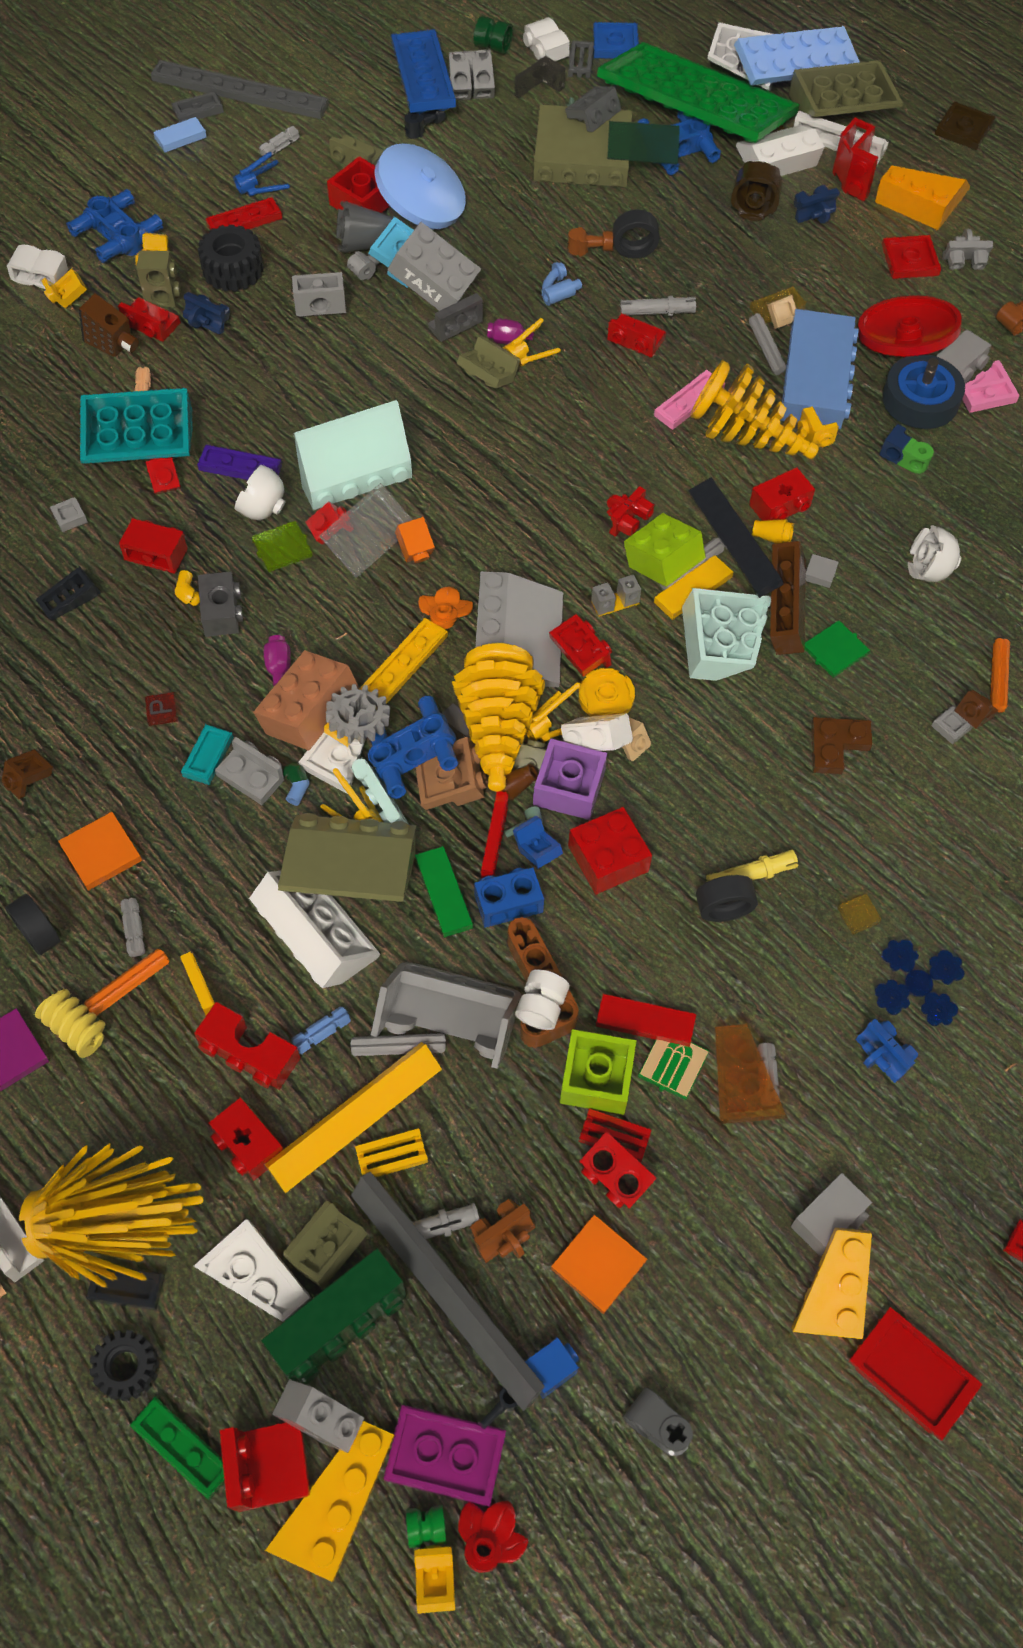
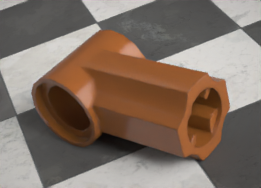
M1012 301L1006 303L996 315V319L1012 335H1018L1023 331V301L1018 304Z

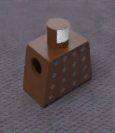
M94 293L79 308L83 342L113 357L117 356L123 349L130 353L137 349L139 340L130 334L129 319L99 295Z

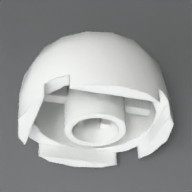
M260 465L246 482L248 486L245 491L241 490L234 507L243 516L259 521L267 519L272 513L278 515L286 502L282 499L284 485L279 475L269 467Z
M931 525V529H922L915 538L910 550V554H914L913 564L908 562V570L914 579L938 582L947 578L958 568L961 556L958 540L949 531Z

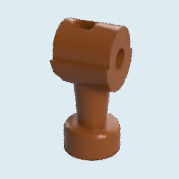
M582 227L571 229L568 233L567 250L572 255H579L581 257L587 254L588 248L601 246L603 251H613L612 231H603L602 236L587 235Z

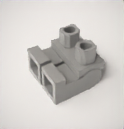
M491 51L449 52V74L455 99H471V79L473 80L474 99L494 98L495 84Z

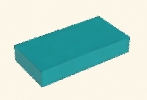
M205 724L181 770L182 776L210 785L216 774L215 769L221 764L233 740L232 732Z

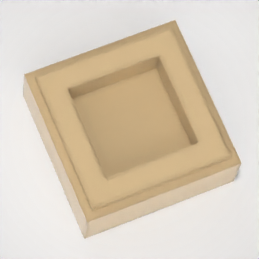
M792 295L767 304L774 329L793 322L796 306Z

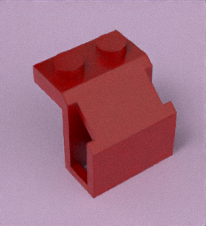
M855 117L841 133L832 173L834 176L837 174L842 183L841 189L844 193L865 201L869 197L879 158L869 153L876 126ZM857 126L867 130L853 146Z

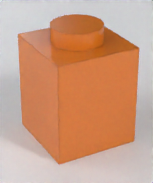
M424 517L397 525L395 534L406 563L413 560L414 563L428 560L435 546Z

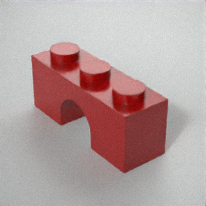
M215 1002L194 1032L199 1043L198 1048L210 1057H215L217 1054L224 1058L226 1065L236 1072L241 1073L245 1070L252 1074V1079L265 1088H269L271 1085L280 1090L301 1059L298 1048L271 1032L256 1047L240 1045V1038L247 1029L243 1016Z

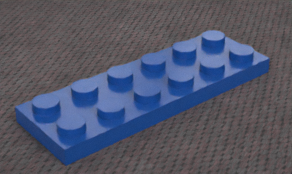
M435 29L391 34L392 45L410 113L420 114L437 109L445 111L456 107L455 95Z

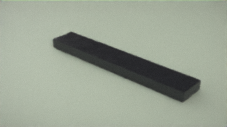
M711 477L689 489L691 498L758 598L784 585L782 578L713 478Z

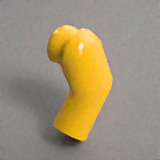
M181 570L175 587V595L183 603L197 606L200 603L199 592L195 591L191 586L193 574L189 571Z

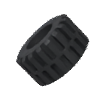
M222 225L217 229L209 230V234L205 233L202 236L203 240H200L198 244V253L203 277L206 278V282L209 285L213 284V287L216 289L222 288V291L228 292V290H233L234 292L238 291V289H247L249 285H254L257 283L256 280L261 278L264 267L260 241L257 235L253 234V231L250 229L245 230L243 226L235 227V225H229L224 227Z

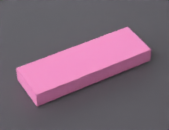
M708 370L704 371L657 407L654 416L672 430L690 417L691 410L712 373Z

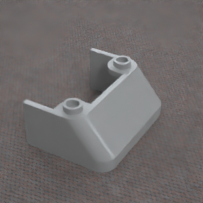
M400 963L380 988L371 1036L377 1037L384 1027L394 1034H405L406 1031L412 1030L414 1026L475 1041L474 1047L480 1051L479 1054L493 1059L491 1067L498 1069L507 1050L521 993L509 987L416 963Z

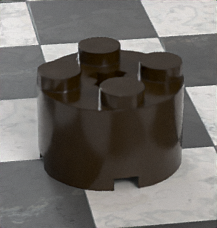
M748 161L738 171L731 195V203L742 218L750 221H760L777 210L782 190V177L779 168L766 162Z

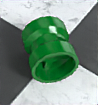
M443 1504L431 1506L426 1511H420L418 1508L406 1509L409 1549L420 1548L425 1542H432L434 1545L446 1544Z

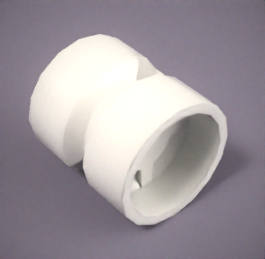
M538 969L531 971L524 989L527 994L521 996L515 1015L529 1026L543 1030L554 1029L561 1011L559 1006L564 1004L569 990V983L563 977L546 970Z

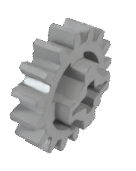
M352 684L349 691L345 687H341V695L333 693L332 701H327L326 722L329 723L330 732L337 730V738L341 739L347 736L348 743L350 744L354 739H358L360 744H364V738L367 737L372 742L375 741V733L383 735L384 726H389L390 706L386 705V697L378 698L379 690L375 689L369 692L368 685H364L362 690L357 689L356 684Z

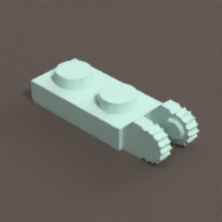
M355 759L351 768L352 772L365 787H369L365 792L374 805L379 803L383 810L379 813L385 823L402 821L409 825L394 799L388 795L386 786L378 777L375 769L365 759Z

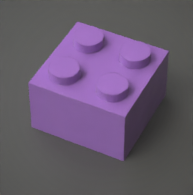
M550 738L534 786L533 805L590 820L604 777L608 753Z

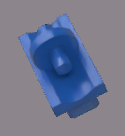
M877 1019L869 1022L866 1029L856 1038L862 1049L869 1056L863 1064L867 1068L876 1064L896 1083L915 1064L914 1060L918 1057V1052L911 1045L905 1044L901 1047L895 1041L894 1037L897 1035L896 1028L889 1020L879 1023Z

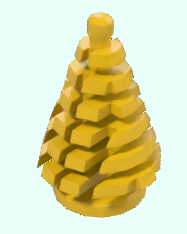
M722 360L708 379L690 413V416L697 420L706 413L712 402L719 405L708 425L709 429L705 432V436L714 439L729 419L730 421L723 431L724 435L721 437V441H732L745 423V427L741 430L738 437L739 441L736 444L746 446L756 434V430L760 428V433L756 436L753 443L755 445L754 448H764L770 437L773 436L775 439L771 442L769 451L777 453L786 444L788 447L785 454L794 456L799 451L808 459H813L819 451V446L805 439L807 432L802 426L796 433L792 431L795 428L797 418L790 414L784 423L780 424V420L787 409L781 401L774 407L771 415L767 416L776 395L771 388L764 393L757 403V399L760 397L764 389L763 385L765 384L760 375L755 378L745 392L752 379L751 375L754 373L753 367L746 364L728 391L722 388L730 370L729 363Z
M492 643L478 646L467 653L464 658L465 669L454 676L455 681H452V685L460 710L463 713L465 724L469 729L470 738L475 744L476 755L481 759V768L485 774L489 775L488 788L499 792L506 787L505 776L512 771L521 746L518 744H523L527 728L530 727L533 713L536 711L539 699L543 694L545 681L544 679L542 680L543 676L537 670H533V657L525 649L516 645Z

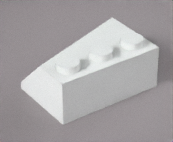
M718 23L708 54V60L749 80L734 43L738 38L772 34ZM773 83L758 85L771 91Z

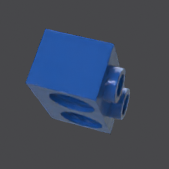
M517 868L506 875L498 877L486 876L480 879L479 882L474 883V896L484 928L513 921L516 918L543 913L544 897L534 868ZM520 888H525L530 892L527 894H520L516 892V890ZM490 896H497L500 898V900L496 902H490L486 898Z

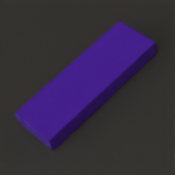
M205 445L197 464L199 471L248 480L260 465L269 467L277 475H279L282 467L281 459Z

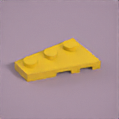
M834 1228L819 1262V1269L813 1283L806 1292L800 1313L795 1318L791 1327L793 1332L863 1339L872 1239L870 1231Z

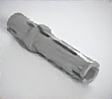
M668 296L662 299L621 300L620 311L628 316L654 314L673 316V314L696 313V297L673 298V296Z

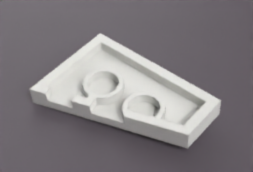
M323 733L309 751L307 750L299 764L303 766L304 771L347 793L333 773V769L337 768L350 786H352L355 776L351 769L355 759H360L364 744H360L358 739H354L347 747L326 733Z
M248 1219L243 1221L194 1265L200 1271L208 1274L282 1322L286 1321L312 1300V1297Z

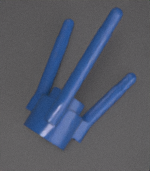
M268 152L247 168L240 170V174L233 176L235 185L241 195L248 193L249 197L259 193L290 188L289 184L255 188L258 185L256 176L279 164L278 160H274L253 171L272 156L271 152Z

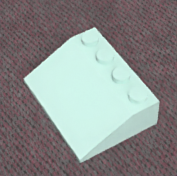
M397 400L294 433L301 484L313 510L322 508L328 501L334 504L412 478L411 457Z

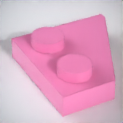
M997 360L986 372L982 371L974 380L965 384V393L962 400L969 413L1017 403L1019 394L1000 360Z

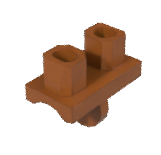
M507 1199L496 1210L501 1219L500 1221L491 1226L485 1218H481L470 1227L478 1252L485 1263L498 1254L503 1258L510 1252H513L518 1259L525 1255L521 1244L530 1239L528 1233L535 1228L530 1217V1210L523 1203L521 1206H518L511 1199Z

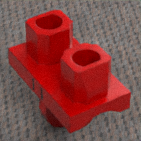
M639 486L629 497L625 494L622 496L613 494L608 498L607 505L609 509L607 514L611 517L613 527L609 530L611 535L616 537L622 532L632 536L637 532L640 521L634 517L637 515L644 520H648L653 515L655 505L645 498L646 489Z

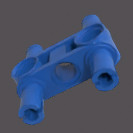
M678 110L677 118L681 121L680 123L655 130L646 118L640 119L636 124V130L642 136L643 145L647 150L646 158L652 163H660L668 175H673L679 170V163L675 158L702 151L708 158V161L713 163L721 156L720 149L713 141L710 125L705 124L699 118L685 116L682 111Z
M128 189L111 198L104 196L92 197L89 199L88 207L84 209L83 214L66 223L73 237H77L84 231L93 228L108 240L107 243L95 248L96 255L102 263L119 254L129 256L138 254L139 250L143 249L142 235L145 232L156 233L162 230L164 226L157 214L141 223H136L122 211L126 207L135 204L134 197Z
M424 696L418 701V706L423 716L422 719L389 737L384 727V734L375 733V741H371L372 747L369 750L368 759L375 767L378 777L384 781L388 795L393 799H398L406 793L401 775L437 756L440 766L445 771L453 770L458 765L453 750L456 735L449 727L446 716L439 712L436 701L432 696Z

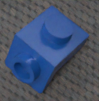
M534 816L514 828L513 833L519 852L538 869L563 854L561 844L544 831L542 821L538 816Z

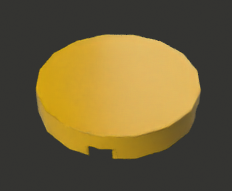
M600 668L591 671L581 681L578 691V701L581 708L590 717L628 713L635 700V687L631 679L626 675L619 674V671L613 668Z

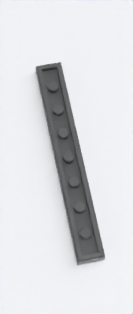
M159 60L151 72V79L155 82L203 93L216 92L217 96L316 119H321L329 106V101L326 97Z
M371 1172L361 1176L351 1195L519 1407L523 1411L529 1408L545 1388L543 1383Z

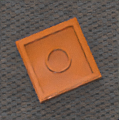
M113 812L58 841L88 891L142 861L141 856Z
M594 1215L554 1262L551 1270L604 1315L647 1262V1258Z

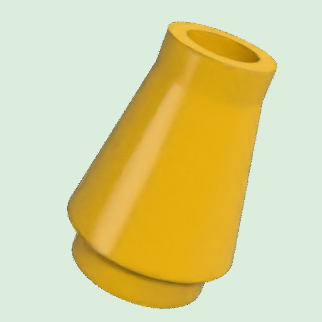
M788 519L755 520L752 536L775 544L791 542L794 523L788 522Z

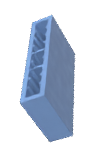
M795 309L782 396V404L787 409L781 421H785L792 414L797 418L796 423H798L802 410L808 407L814 408L822 425L836 422L839 429H841L843 420L849 418L851 403H847V400L851 399L853 384H849V381L853 380L855 365H851V362L855 361L857 347L853 346V344H856L859 328H855L856 317Z

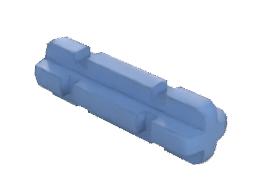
M338 1007L331 1012L332 1015L330 1017L326 1015L306 1028L307 1032L304 1034L300 1032L292 1037L291 1042L298 1048L299 1054L309 1050L311 1044L316 1045L335 1033L338 1026L342 1028L350 1023L351 1019L348 1012L343 1007Z

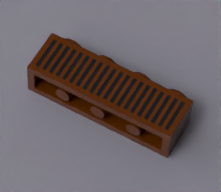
M800 541L772 544V565L782 578L784 585L771 591L770 638L776 655L805 652V555Z

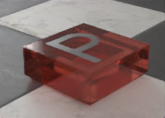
M174 692L145 696L149 726L178 722Z

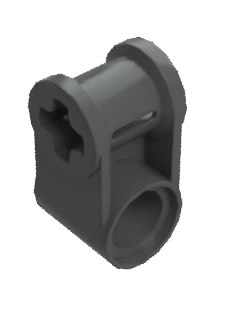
M644 1387L623 1415V1419L631 1428L643 1437L648 1438L669 1456H679L687 1451L693 1437L691 1425L652 1390ZM678 1429L682 1432L681 1441L677 1440L672 1444L668 1440L670 1436L669 1431L674 1433Z

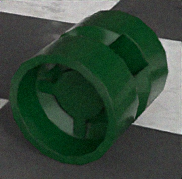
M480 16L474 30V45L483 49L491 47L494 52L506 54L513 37V25L499 20L496 23L493 18Z

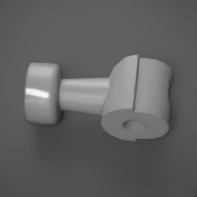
M358 251L348 259L347 267L360 280H368L374 275L376 265L380 262L371 255L366 256Z

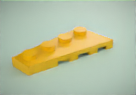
M363 1421L349 1452L346 1453L341 1450L337 1452L310 1489V1495L303 1498L265 1551L334 1583L390 1450L394 1434Z

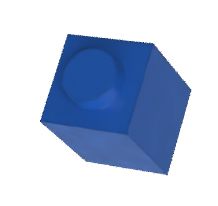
M556 1338L525 1361L545 1387L540 1393L542 1399L575 1376L579 1369L576 1364L579 1361L576 1352L568 1342L563 1345L559 1338Z

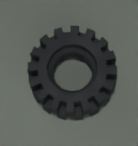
M119 1330L114 1332L115 1336L113 1337L108 1335L104 1337L102 1346L97 1344L94 1349L97 1353L95 1356H91L90 1359L93 1368L89 1370L90 1375L94 1378L93 1383L101 1392L114 1400L129 1401L130 1397L135 1399L141 1397L140 1393L143 1390L147 1392L151 1388L150 1382L156 1380L158 1375L155 1371L159 1369V1362L156 1358L158 1354L153 1345L143 1335L135 1334L131 1330H126V1333H122ZM123 1352L134 1353L138 1360V1367L135 1373L127 1379L115 1378L111 1370L115 1357Z

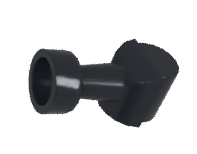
M438 109L429 110V112L424 114L410 113L408 111L404 117L406 137L410 139L421 138L424 135L425 126L431 122L440 124L446 120L445 111Z

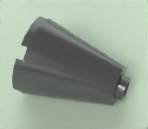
M341 201L340 205L343 209H338L336 236L341 238L342 245H337L338 251L347 253L370 249L394 217L348 201Z

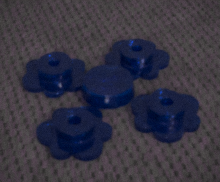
M905 939L899 943L896 940H891L888 943V948L882 952L883 960L890 963V968L893 971L901 969L909 973L906 976L905 985H898L895 980H888L886 984L877 985L875 988V995L878 997L877 1005L880 1008H886L889 1014L897 1015L902 1009L909 1007V995L914 997L925 996V1003L921 1006V1012L927 1015V1022L932 1026H938L941 1023L943 1025H950L953 1020L952 1017H955L958 1013V1006L950 1002V997L947 994L939 996L931 992L933 989L932 978L934 980H942L946 985L952 984L954 980L960 981L965 975L961 967L962 960L959 957H953L951 952L942 950L937 956H933L929 960L932 966L929 974L922 970H913L915 961L919 957V954L913 950V944Z

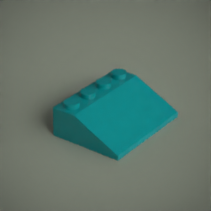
M187 388L80 395L81 464L190 456L193 426L192 406Z

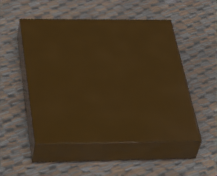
M953 102L937 126L934 135L978 150L993 126L996 117Z

